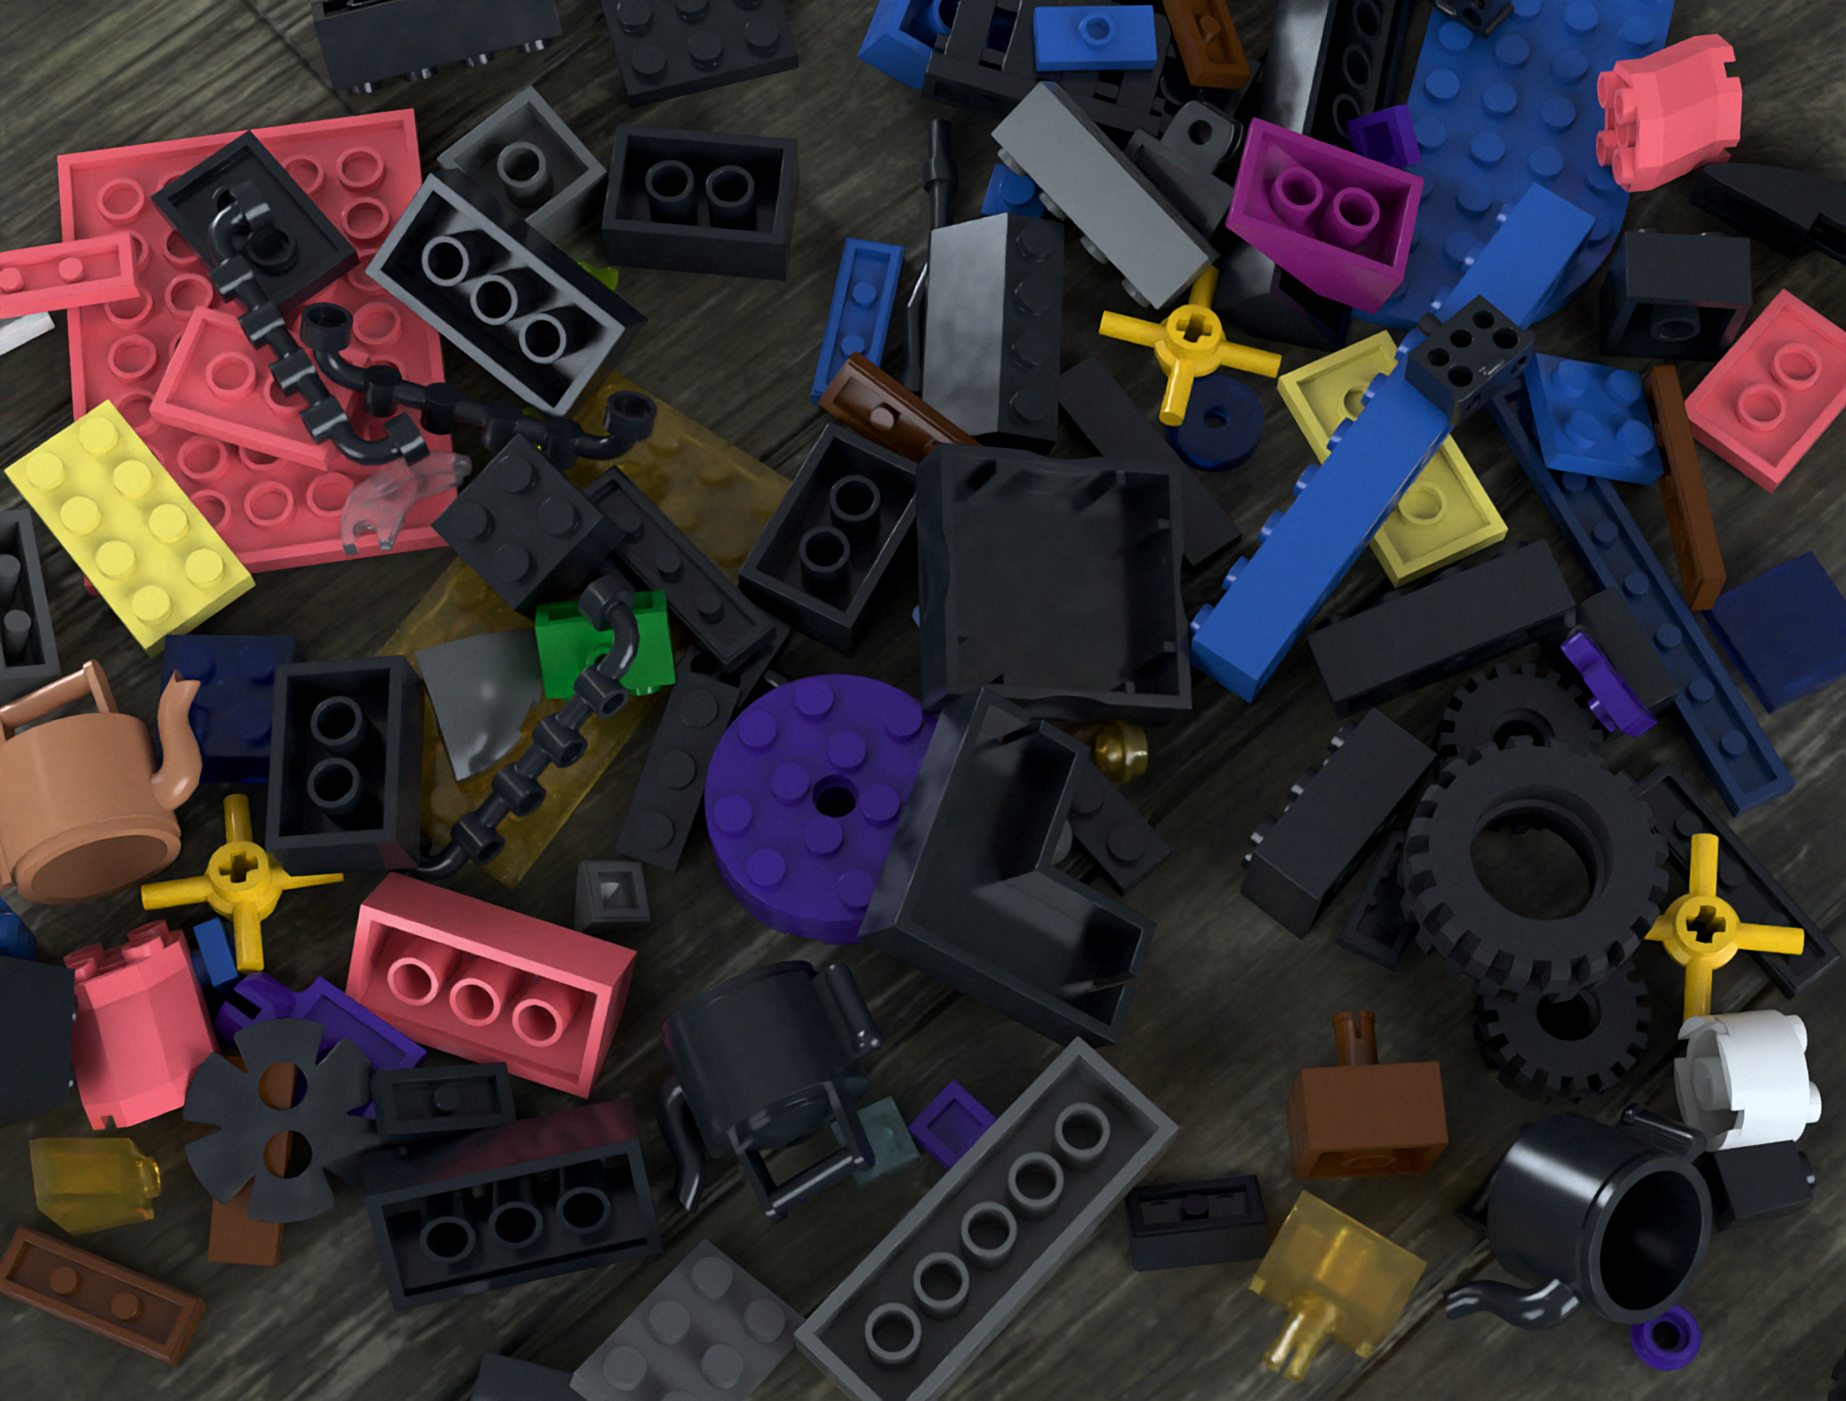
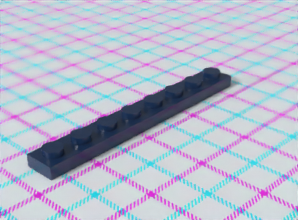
M1525 376L1513 379L1484 405L1597 593L1615 585L1679 688L1680 693L1668 711L1732 817L1736 818L1789 793L1795 786L1794 780L1608 478L1545 467Z

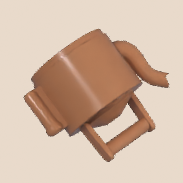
M95 659L85 662L82 669L8 704L0 702V894L16 886L23 898L35 903L60 905L91 901L137 886L162 872L177 858L181 849V831L174 809L189 799L196 789L203 766L199 745L190 727L188 718L191 703L201 684L200 681L184 680L182 674L175 669L160 697L157 720L163 748L162 767H160L147 725L134 716L119 713L106 675L101 665ZM93 693L100 713L65 717L33 727L18 735L15 734L16 728Z

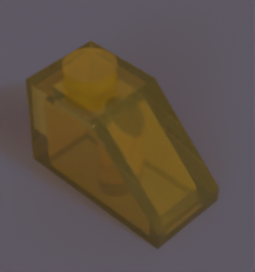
M43 1137L29 1140L37 1208L73 1237L154 1219L151 1197L159 1196L161 1193L158 1168L152 1155L145 1157V1153L129 1138Z

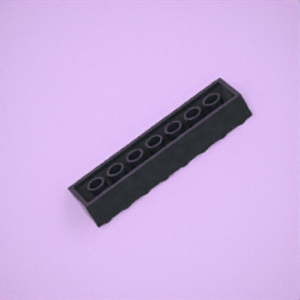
M1278 0L1253 118L1256 117L1354 153L1346 121L1392 106L1412 0ZM1229 229L1213 308L1250 337L1331 353L1344 349L1352 306L1318 295Z

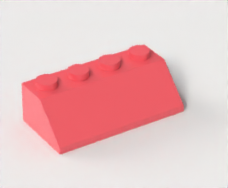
M391 871L360 906L345 994L416 1043L480 1064L506 1062L508 1073L588 1099L593 1092L625 1009L637 951Z

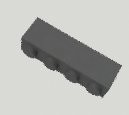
M1040 81L991 133L1002 146L997 152L1002 161L1020 177H1024L1027 173L1043 189L1039 194L1042 203L1059 219L1065 221L1069 217L1085 233L1080 238V241L1086 250L1103 264L1111 261L1126 277L1121 282L1123 288L1144 308H1148L1151 304L1157 310L1170 307L1221 256L1056 82Z

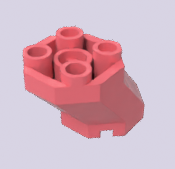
M1718 34L1693 36L1641 59L1616 61L1613 71L1600 72L1597 81L1599 104L1602 109H1605V128L1598 131L1596 136L1597 159L1601 167L1611 166L1615 182L1627 193L1655 189L1701 166L1707 165V163L1728 162L1731 154L1724 148L1736 147L1740 140L1742 88L1739 76L1727 78L1724 62L1735 61L1733 47Z
M164 919L144 924L130 931L127 934L129 942L104 951L102 944L96 943L80 948L63 958L67 968L75 969L74 994L78 1000V1013L72 1026L71 1060L75 1067V1077L82 1104L93 1130L105 1129L110 1115H112L117 1128L129 1127L184 1106L191 1082L204 1060L211 1052H216L223 1057L216 1039L201 983L192 963L191 950L183 930L169 931Z

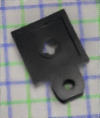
M1191 101L1179 110L1162 139L1143 127H1137L1123 153L1163 195L1171 200L1173 206L1211 244L1228 217L1235 185L1219 175H1222L1241 142L1243 125L1239 120L1210 102ZM1206 122L1212 128V137L1207 143L1202 140L1200 134L1201 128ZM1078 227L1076 232L1083 236L1085 233Z

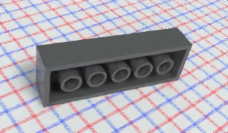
M1077 1036L794 1332L796 1348L851 1401H937L1173 1147L1179 1126L1083 1039Z

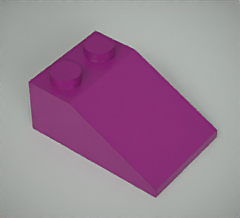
M1254 117L1249 125L1225 226L1318 295L1375 315L1403 282L1424 178Z

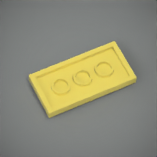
M1387 330L1279 377L1277 390L1321 464L1331 454V451L1326 449L1327 444L1339 424L1346 417L1355 422L1364 410L1365 406L1361 404V399L1376 375L1382 372L1389 376L1399 363L1394 359L1398 348ZM1449 434L1375 534L1369 545L1396 589L1503 540L1508 528L1454 439Z
M109 399L4 470L15 488L151 659L256 585L251 574Z

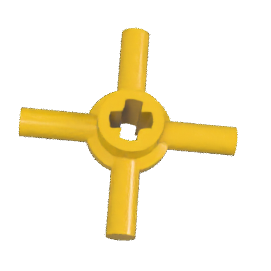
M1212 265L1193 283L1188 305L1174 310L1160 324L1105 310L1098 333L1100 335L1154 349L1161 370L1169 378L1159 414L1160 421L1169 426H1179L1183 423L1192 384L1205 379L1220 365L1275 379L1279 370L1282 355L1226 340L1219 318L1211 311L1220 275L1219 269Z
M232 794L223 800L227 844L221 846L212 855L203 876L142 884L141 895L145 911L208 902L214 911L233 922L237 971L249 975L255 971L261 972L264 969L260 921L267 918L273 912L282 891L344 881V873L290 877L265 850L253 843L249 797L244 794Z
M1712 834L1692 835L1689 894L1675 900L1668 907L1664 915H1659L1652 929L1644 938V940L1661 941L1670 958L1685 968L1683 1024L1690 1017L1711 1015L1712 972L1728 963L1738 949L1801 955L1804 946V930L1802 928L1740 923L1734 909L1726 901L1716 896L1719 837ZM1694 921L1705 923L1704 933H1714L1707 943L1696 940L1697 931H1688Z

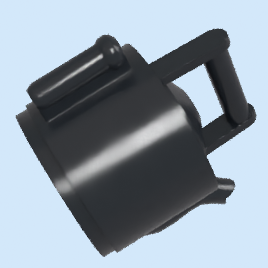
M803 960L783 961L759 967L706 990L680 1007L663 1024L661 1028V1035L664 1040L663 1049L673 1070L665 1077L656 1095L655 1116L661 1135L674 1157L677 1167L675 1183L669 1200L670 1203L681 1201L686 1210L691 1214L697 1213L707 1182V1161L697 1127L711 1157L715 1159L738 1157L764 1212L774 1223H780L788 1218V1211L860 1169L866 1172L875 1166V1156L854 1103L870 1087V1080L860 1060L880 1050L885 1044L886 1037L883 1031L877 1028L850 967L843 962L836 963L820 974L815 971L810 962ZM836 1117L847 1145L776 1187L759 1152L771 1149H787L800 1145L814 1137L831 1119Z
M1641 1103L1628 1105L1622 1112L1621 1118L1615 1127L1571 1112L1551 1115L1536 1124L1526 1121L1518 1130L1519 1136L1465 1205L1460 1204L1454 1211L1455 1216L1464 1225L1489 1238L1494 1256L1506 1272L1535 1288L1521 1289L1511 1284L1489 1279L1469 1280L1442 1291L1443 1296L1447 1299L1446 1315L1450 1320L1486 1311L1495 1314L1510 1325L1528 1331L1551 1330L1567 1322L1580 1309H1583L1614 1323L1632 1325L1646 1323L1666 1313L1682 1298L1697 1276L1707 1252L1712 1229L1711 1197L1702 1174L1692 1165L1697 1156L1706 1149L1707 1139L1700 1130L1649 1111V1108Z

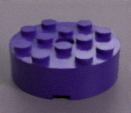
M843 674L817 675L784 684L766 693L743 710L726 730L714 751L708 768L704 794L705 816L713 856L726 886L739 903L759 921L785 935L789 932L805 938L824 940V944L830 945L863 942L856 938L938 719L933 714H923L922 704L896 687L867 677ZM829 802L831 805L843 804L853 809L849 814L836 818L821 813Z

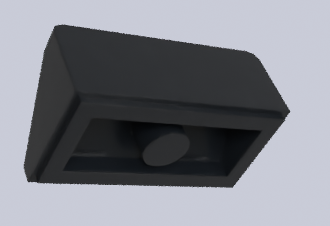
M1257 1175L1134 1187L1124 1198L1131 1257L1135 1271L1143 1272L1263 1259L1268 1255L1269 1223Z

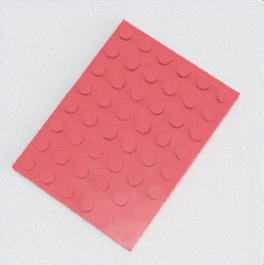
M414 108L250 130L352 245L360 261V264L283 316L282 318L288 330L300 334L302 311L308 305L320 302L337 304L347 309L353 316L351 342L347 348L369 354L373 366L386 365L396 369L404 380L424 386L437 382L447 383L441 333L364 272L424 182L418 125ZM248 130L57 155L62 241L69 242L129 232L136 248L140 297L67 308L74 422L109 399L250 574L450 546L430 525L460 495L453 433L436 435L423 429L420 424L421 410L398 404V410L394 415L384 418L374 417L361 409L360 396L350 419L351 426L360 438L367 441H377L385 438L386 434L382 424L406 412L422 435L429 449L430 456L409 468L403 464L400 458L381 466H363L348 460L337 449L328 471L154 421L149 412L150 405L196 305L238 317L245 314L234 300L227 304L222 301L206 271L208 269L155 209L150 196ZM84 575V587L89 595H100Z

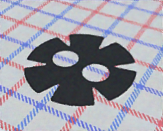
M284 1018L267 1020L248 1026L234 1034L235 1042L248 1072L244 1073L218 1053L211 1052L197 1070L189 1087L184 1103L183 1119L223 1127L222 1130L190 1142L185 1146L189 1163L205 1190L221 1204H227L255 1176L247 1209V1217L250 1219L272 1223L295 1222L315 1217L334 1208L336 1200L323 1168H327L349 1185L357 1188L364 1181L365 1154L380 1151L382 1144L379 1142L376 1119L347 1114L348 1111L373 1101L370 1080L376 1072L363 1051L349 1038H343L316 1065L315 1062L324 1026L321 1023L303 1019ZM279 1062H289L298 1066L305 1074L307 1080V1091L303 1100L294 1108L284 1111L268 1107L262 1101L259 1094V1081L262 1074L268 1067ZM285 1130H293L303 1134L308 1139L312 1148V1158L308 1168L299 1176L290 1179L279 1178L270 1173L263 1158L264 1149L269 1139Z

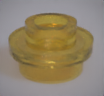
M1123 719L1108 721L1103 734L1097 736L1095 743L1098 767L1102 772H1107L1109 778L1115 784L1128 783L1132 776L1142 775L1146 770L1148 762L1147 741L1142 728L1138 724L1128 725Z

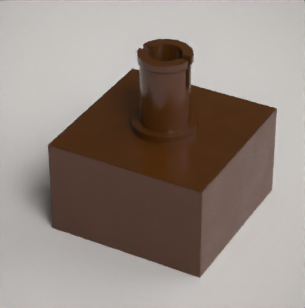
M1353 1011L1334 1015L1332 1017V1025L1335 1030L1338 1067L1301 1068L1285 1102L1293 1181L1427 1174L1449 1143L1439 1061L1379 1064L1374 1026L1376 1022L1375 1013L1359 1011V1019L1355 1021L1353 1020Z

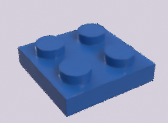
M1535 353L1531 357L1530 366L1523 372L1546 468L1651 486L1664 473L1639 372Z

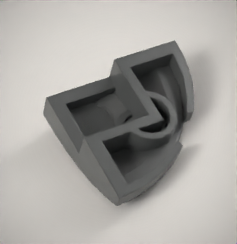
M535 628L482 634L414 652L415 663L436 718V729L457 785L487 772L513 751L522 740L520 727L528 716L532 704L533 707H539L544 682Z

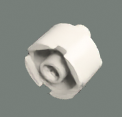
M1770 1009L1694 1016L1684 1022L1677 1040L1689 1039L1687 1057L1675 1058L1674 1060L1675 1089L1684 1123L1703 1132L1707 1139L1705 1151L1718 1152L1736 1147L1792 1139L1795 1142L1801 1136L1806 1123H1813L1819 1120L1821 1097L1816 1085L1809 1081L1804 1055L1807 1046V1033L1804 1023L1797 1015L1784 1016L1782 1013Z

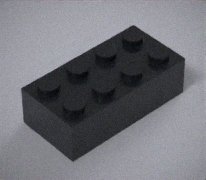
M459 168L429 173L364 271L549 420L556 417L572 420L582 416L649 321Z

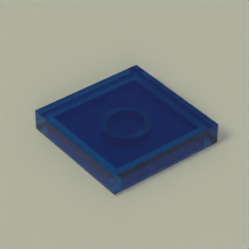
M1812 551L1718 596L1713 609L1701 610V613L1769 715L1846 676V601Z

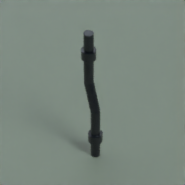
M935 119L928 123L929 160L923 164V187L930 194V232L954 225L953 193L959 188L958 163L952 159L951 123L945 119ZM927 257L903 307L904 372L898 376V382L918 397L921 384Z

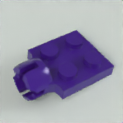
M255 971L243 979L233 990L261 1010L257 1017L252 1020L227 1001H224L213 1026L221 1040L240 1052L235 1042L234 1034L248 1026L267 1020L284 1018L303 1019L321 1023L324 1026L315 1062L316 1065L343 1038H349L363 1051L375 1072L377 1070L420 1068L430 1055L424 1048L321 976H318L314 983L305 991L295 992L268 973ZM300 1068L296 1106L303 1100L307 1091V1080ZM373 1101L347 1112L348 1115L376 1119Z

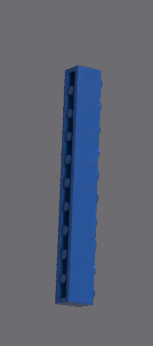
M1534 181L1520 201L1512 196L1506 202L1493 224V229L1497 230L1488 244L1482 240L1476 242L1461 266L1460 271L1465 275L1456 287L1448 283L1442 287L1432 302L1428 313L1431 312L1445 323L1480 294L1525 332L1585 251L1597 218ZM1415 327L1409 331L1394 356V359L1399 363L1391 374L1387 376L1382 372L1378 373L1368 386L1361 399V404L1365 408L1355 422L1346 417L1339 424L1327 444L1326 449L1331 451V454L1322 466L1319 467L1311 463L1303 472L1292 492V495L1297 497V499L1286 514L1277 509L1267 520L1257 539L1262 546L1253 558L1249 560L1241 556L1233 565L1222 585V588L1227 592L1217 606L1214 608L1208 603L1205 604L1188 628L1189 638L1192 639L1189 651L1190 665L1250 704L1455 427L1447 423V415L1404 379L1408 353L1426 339Z

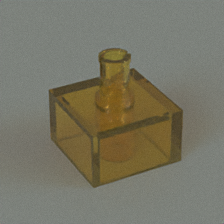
M1303 1190L1248 1286L1252 1291L1290 1313L1268 1353L1264 1354L1262 1362L1271 1370L1277 1372L1290 1349H1294L1296 1353L1282 1377L1300 1384L1303 1382L1305 1373L1326 1335L1368 1359L1389 1334L1424 1271L1427 1262Z

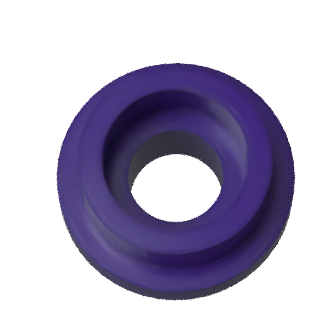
M1676 1303L1666 1313L1656 1319L1642 1324H1631L1630 1341L1635 1354L1644 1364L1653 1369L1667 1372L1681 1369L1695 1358L1700 1348L1701 1333L1694 1316L1686 1308ZM1655 1326H1665L1671 1330L1675 1339L1674 1346L1671 1349L1661 1348L1655 1343L1653 1339V1329Z

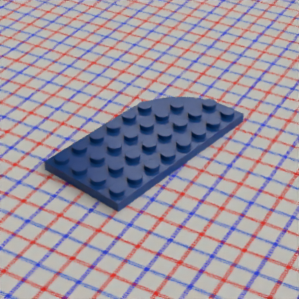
M1512 0L1511 4L1515 8L1514 11L1488 39H1482L1456 20L1448 18L1435 9L1433 5L1407 101L1422 162L1401 168L1400 170L1424 178L1403 282L1375 315L1352 307L1350 318L1409 332L1414 327L1416 328L1419 320L1428 313L1432 302L1446 283L1456 287L1465 275L1460 269L1476 242L1482 240L1488 244L1497 230L1493 229V224L1506 202L1512 196L1520 201L1534 181L1597 218L1585 251L1531 324L1550 316L1577 297L1592 282L1605 264L1619 235L1630 192L1627 193L1615 182L1611 166L1601 167L1598 163L1596 136L1598 131L1605 128V109L1601 108L1597 93L1598 77L1600 72L1613 71L1616 61L1641 59L1664 49L1675 0ZM1473 10L1472 15L1474 18L1481 20L1480 16Z

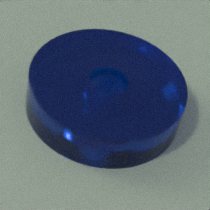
M1208 374L1203 377L1194 378L1183 423L1179 426L1164 424L1167 443L1186 465L1205 472L1229 471L1244 464L1258 448L1264 427V412L1258 397L1246 384L1227 375ZM1217 418L1223 422L1224 426L1211 428L1205 424L1204 420Z

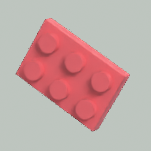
M1783 288L1684 401L1692 437L1772 494L1846 407V332Z
M196 305L150 405L149 412L154 421L328 471L337 448L330 439L318 446L310 436L299 416V412L309 406L300 392L286 398L278 387L268 368L270 363L278 359L269 345L256 351L237 321L238 316ZM290 331L299 347L304 349L330 394L335 396L350 421L361 393L348 390L333 383L320 370L313 357V349L303 344L299 336L300 334ZM350 348L339 351L341 357L353 365L366 369L373 366L370 355Z

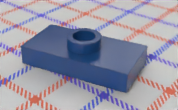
M1153 5L1035 7L1033 29L1036 71L1138 70L1155 68L1157 49Z

